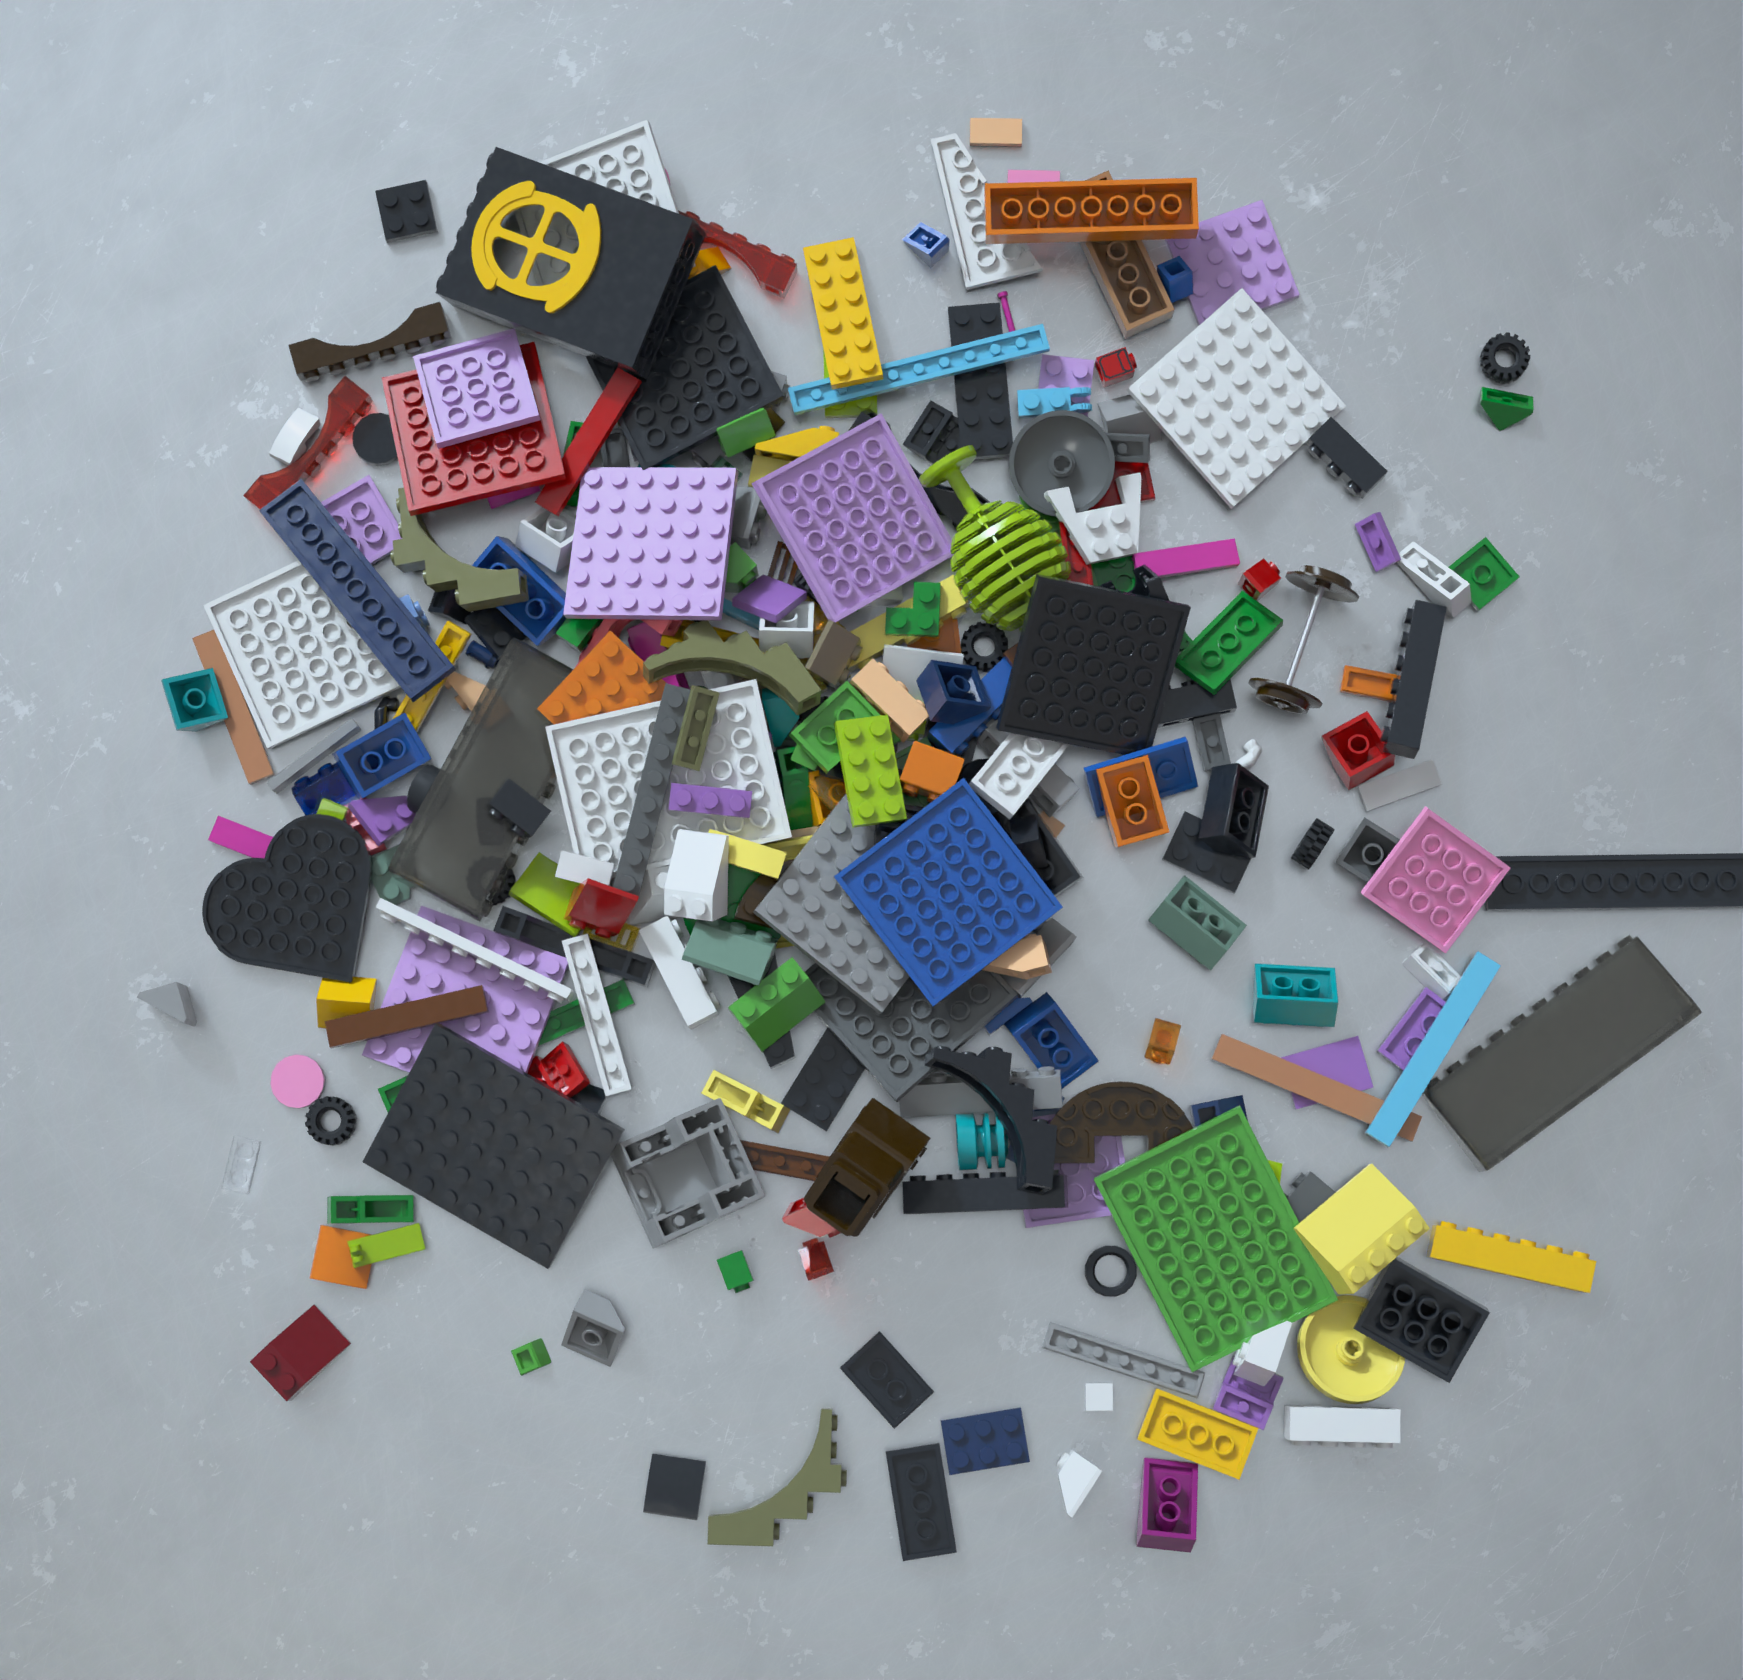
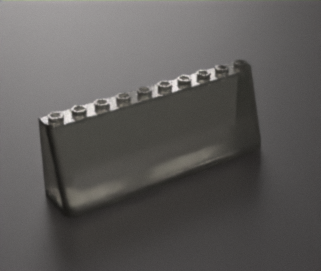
M515 637L509 642L390 862L389 872L395 880L479 922L483 916L487 917L493 907V902L491 901L495 893H500L506 882L504 876L508 869L512 870L518 860V855L516 854L520 846H525L529 839L525 836L522 839L510 830L511 825L505 820L499 822L488 813L490 809L486 807V804L508 778L542 804L546 799L549 800L552 797L556 788L554 783L557 776L545 727L554 724L537 708L574 669Z
M1630 935L1626 936L1617 943L1619 949L1611 954L1609 951H1606L1595 959L1598 964L1591 969L1587 966L1574 975L1576 980L1570 985L1564 982L1553 990L1555 996L1547 1001L1545 998H1542L1531 1006L1534 1010L1526 1017L1523 1013L1510 1022L1512 1027L1506 1032H1503L1502 1029L1498 1030L1488 1038L1491 1043L1482 1048L1481 1045H1478L1468 1052V1060L1462 1064L1459 1060L1446 1069L1448 1074L1442 1079L1436 1076L1430 1080L1426 1087L1427 1090L1422 1093V1096L1479 1172L1487 1171L1497 1165L1702 1013L1694 1000L1638 936L1634 938Z

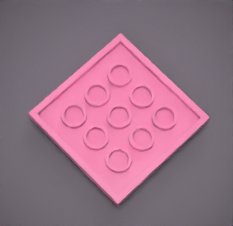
M1425 806L1360 893L1441 951L1447 953L1510 870V867Z

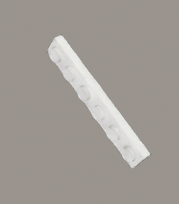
M587 933L563 940V948L605 1096L632 1089L589 935Z

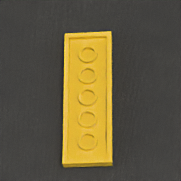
M854 237L803 247L832 390L884 379Z

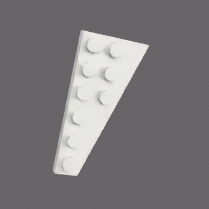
M956 133L931 139L966 290L1043 271L1026 243L986 244L984 207L986 179L977 168Z

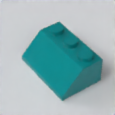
M1255 963L1253 987L1254 1023L1335 1027L1338 1008L1335 968Z

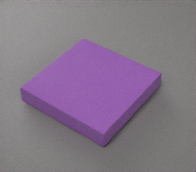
M763 574L732 598V606L777 623L806 600L807 591Z

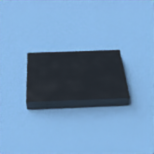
M880 1331L840 1367L894 1429L934 1393L931 1387Z

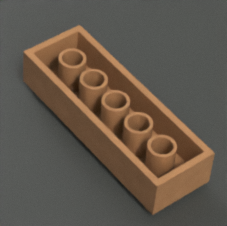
M1108 170L1085 181L1113 179ZM1142 240L1079 242L1124 339L1172 319L1175 309Z

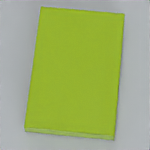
M538 852L511 888L509 895L571 936L577 937L581 929L570 926V921L565 920L564 916L573 889L581 883L555 877L558 864Z

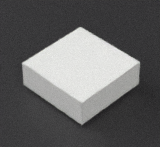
M1085 1383V1411H1113V1383Z

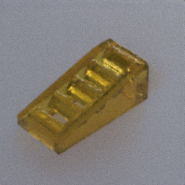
M625 923L618 934L616 942L611 941L612 936H610V939L592 934L593 929L585 927L582 934L588 933L589 938L633 952L640 935V928ZM628 930L630 931V934L627 939L626 945H622L621 942L623 936L625 934V931Z

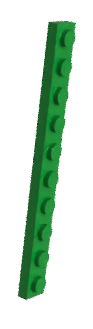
M624 979L604 987L611 1015L635 1004ZM578 999L551 1011L538 1047L586 1026ZM407 1076L378 1088L387 1112L392 1107Z

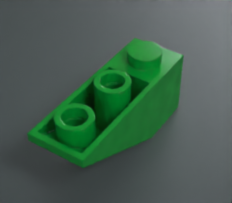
M795 747L773 752L790 830L813 827L808 768L791 760Z

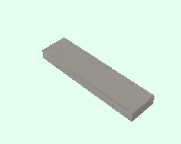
M349 719L267 781L268 786L273 792L278 794L360 732L361 728L353 719Z

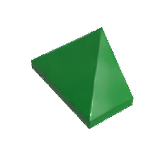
M1486 387L1481 388L1480 404L1499 431L1532 415L1534 410L1533 396Z

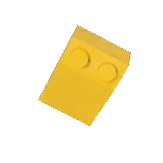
M819 426V429L810 428L756 443L755 453L759 456L792 462L838 437L839 432H835V429L829 426Z

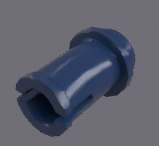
M475 640L469 644L465 653L467 656L483 663L486 669H495L501 660L497 661L486 647Z

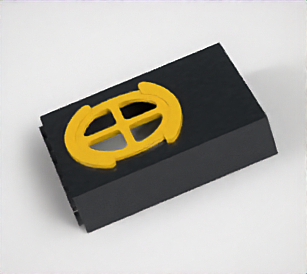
M495 147L494 152L487 159L485 174L477 183L476 196L473 202L468 205L464 225L457 232V242L454 249L447 256L445 271L437 280V290L435 293L452 306L647 379L707 233L692 218ZM531 205H541L545 208L537 231L531 238L502 228L503 219L514 210ZM558 212L564 214L576 229L579 248L574 254L544 243V238L553 216ZM496 238L506 239L528 249L520 272L515 279L509 278L496 262L493 253V243ZM541 253L570 264L569 272L554 283L543 286H530L527 284V279L536 257Z

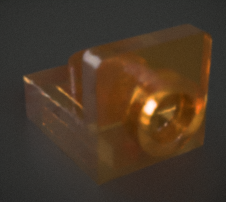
M1155 1018L1144 1057L1158 1064H1170L1175 1052L1181 1025Z

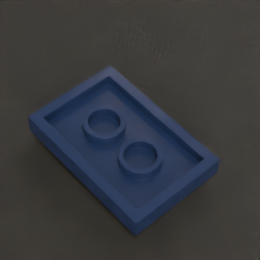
M1021 1407L940 1420L949 1475L1030 1462Z

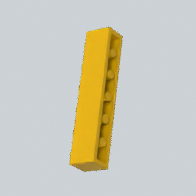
M1441 1221L1440 1226L1432 1225L1426 1255L1428 1258L1578 1292H1591L1596 1261L1589 1259L1590 1254L1573 1251V1256L1563 1254V1248L1547 1245L1545 1250L1537 1248V1242L1520 1239V1244L1509 1241L1510 1236L1494 1233L1493 1238L1483 1236V1230L1467 1227V1231H1461L1456 1229L1457 1224Z

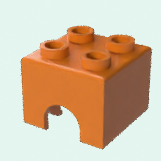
M914 741L900 777L902 793L917 798L918 794L928 797L927 802L931 803L957 783L964 759Z

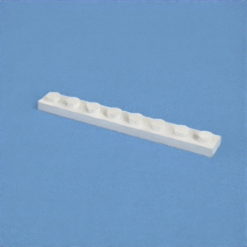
M380 898L376 906L382 913L381 918L393 924L398 920L406 924L404 929L416 935H419L421 931L429 935V941L439 946H443L446 943L453 947L452 952L464 958L469 954L477 958L475 961L477 964L487 969L494 966L501 970L500 975L514 981L515 977L524 980L523 985L535 992H538L539 988L549 992L547 997L558 1003H562L563 1000L571 1003L575 995L572 989Z

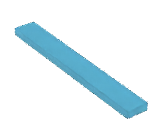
M1479 951L1476 952L1366 1130V1134L1386 1147H1390L1501 965Z

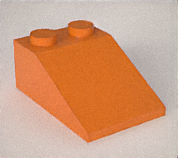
M1148 755L1096 769L1107 822L1115 847L1170 832Z

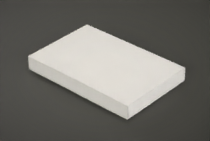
M884 644L882 664L887 667L889 674L896 681H901L907 687L908 693L913 698L924 702L916 680L929 662L937 660L963 664L964 655L961 653Z

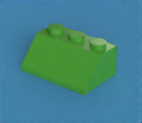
M791 957L763 979L759 986H754L730 1005L728 1010L760 1051L763 1052L823 1005L825 1000L794 958Z

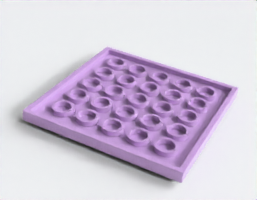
M882 414L869 419L752 483L828 620L835 623L954 555L950 552L952 539Z
M589 467L580 482L563 615L568 619L722 620L738 470L736 468H647L642 470L639 467Z
M420 907L417 916L560 984L563 983L569 967L567 958L430 908ZM421 931L419 935L410 932L381 1008L483 985L488 1013L440 1024L528 1073L555 1003L554 1000L547 997L549 992L540 988L538 992H535L523 985L524 980L515 977L514 981L500 975L501 970L494 966L487 969L475 962L477 958L469 954L464 958L452 952L453 947L446 943L443 946H439L429 941V935ZM434 1025L367 1040L362 1055L409 1073Z

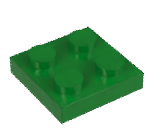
M1486 537L1448 567L1470 583L1471 604L1477 611L1481 610L1520 577Z

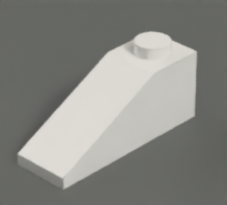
M1412 542L1399 553L1401 560L1397 562L1398 565L1433 604L1446 606V614L1451 618H1454L1472 603L1470 583L1418 544Z

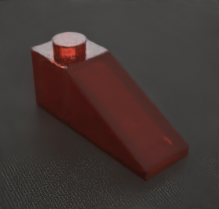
M817 1238L802 1243L803 1248L798 1251L808 1281L835 1272L824 1241L819 1242Z

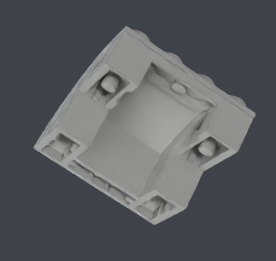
M721 1098L678 1115L661 1126L617 1144L611 1155L653 1249L765 1197Z

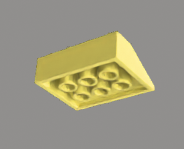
M1369 1164L1293 1229L1338 1294H1354L1430 1228L1416 1207L1373 1164Z

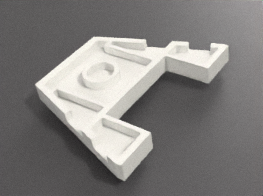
M1141 473L1119 476L1115 479L1122 502L1119 505L1076 513L1069 487L1049 490L1044 493L1047 502H1050L1057 512L1055 515L1058 520L1063 522L1069 531V537L1086 565L1128 557L1138 553Z

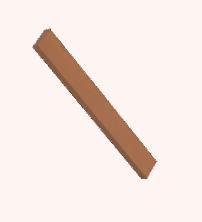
M1221 1034L1211 1058L1214 1061L1369 1125L1384 1103V1100L1224 1034ZM1411 1112L1397 1136L1413 1142L1422 1116Z

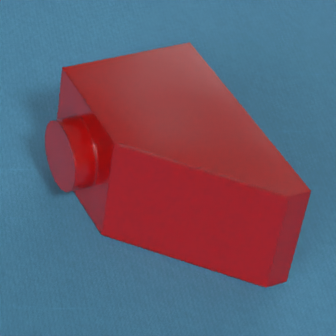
M1263 558L1242 574L1238 585L1245 593L1259 601L1281 580L1279 576L1280 570L1273 562L1270 561L1268 563Z

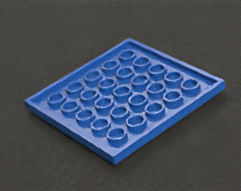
M964 778L834 876L933 1007L1063 908Z

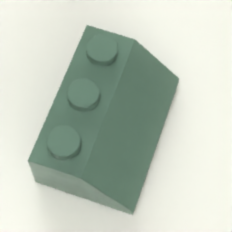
M1185 875L1148 919L1158 930L1164 932L1178 946L1185 949L1209 970L1213 969L1247 926Z
M721 918L714 921L697 920L683 953L682 960L759 986L771 966L778 939L772 937L766 931L756 932L747 929L744 924L739 922L729 923L721 920Z

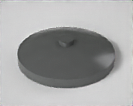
M1067 410L1050 411L1029 421L1017 434L1009 455L1010 477L1019 496L1038 512L1057 517L1055 515L1057 512L1044 497L1046 491L1069 487L1076 513L1084 512L1096 505L1106 494L1111 485L1115 470L1114 451L1104 430L1091 418L1078 412Z

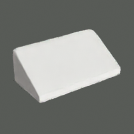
M1426 941L1403 962V966L1424 987L1430 989L1441 999H1444L1453 991L1461 978Z

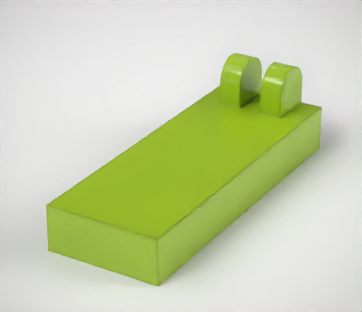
M419 1223L347 1241L353 1268L425 1250Z

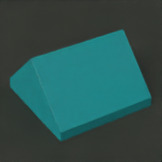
M213 668L161 680L176 731L197 732L228 719Z

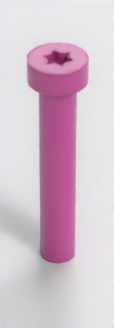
M1007 291L1000 292L997 296L998 299H1001L1009 332L1016 331L1007 300L1008 293Z

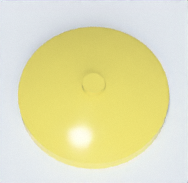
M1353 1295L1337 1296V1301L1309 1314L1303 1321L1297 1340L1299 1362L1310 1383L1325 1396L1346 1404L1368 1403L1383 1396L1396 1384L1403 1371L1405 1358L1353 1329L1367 1301L1366 1298Z

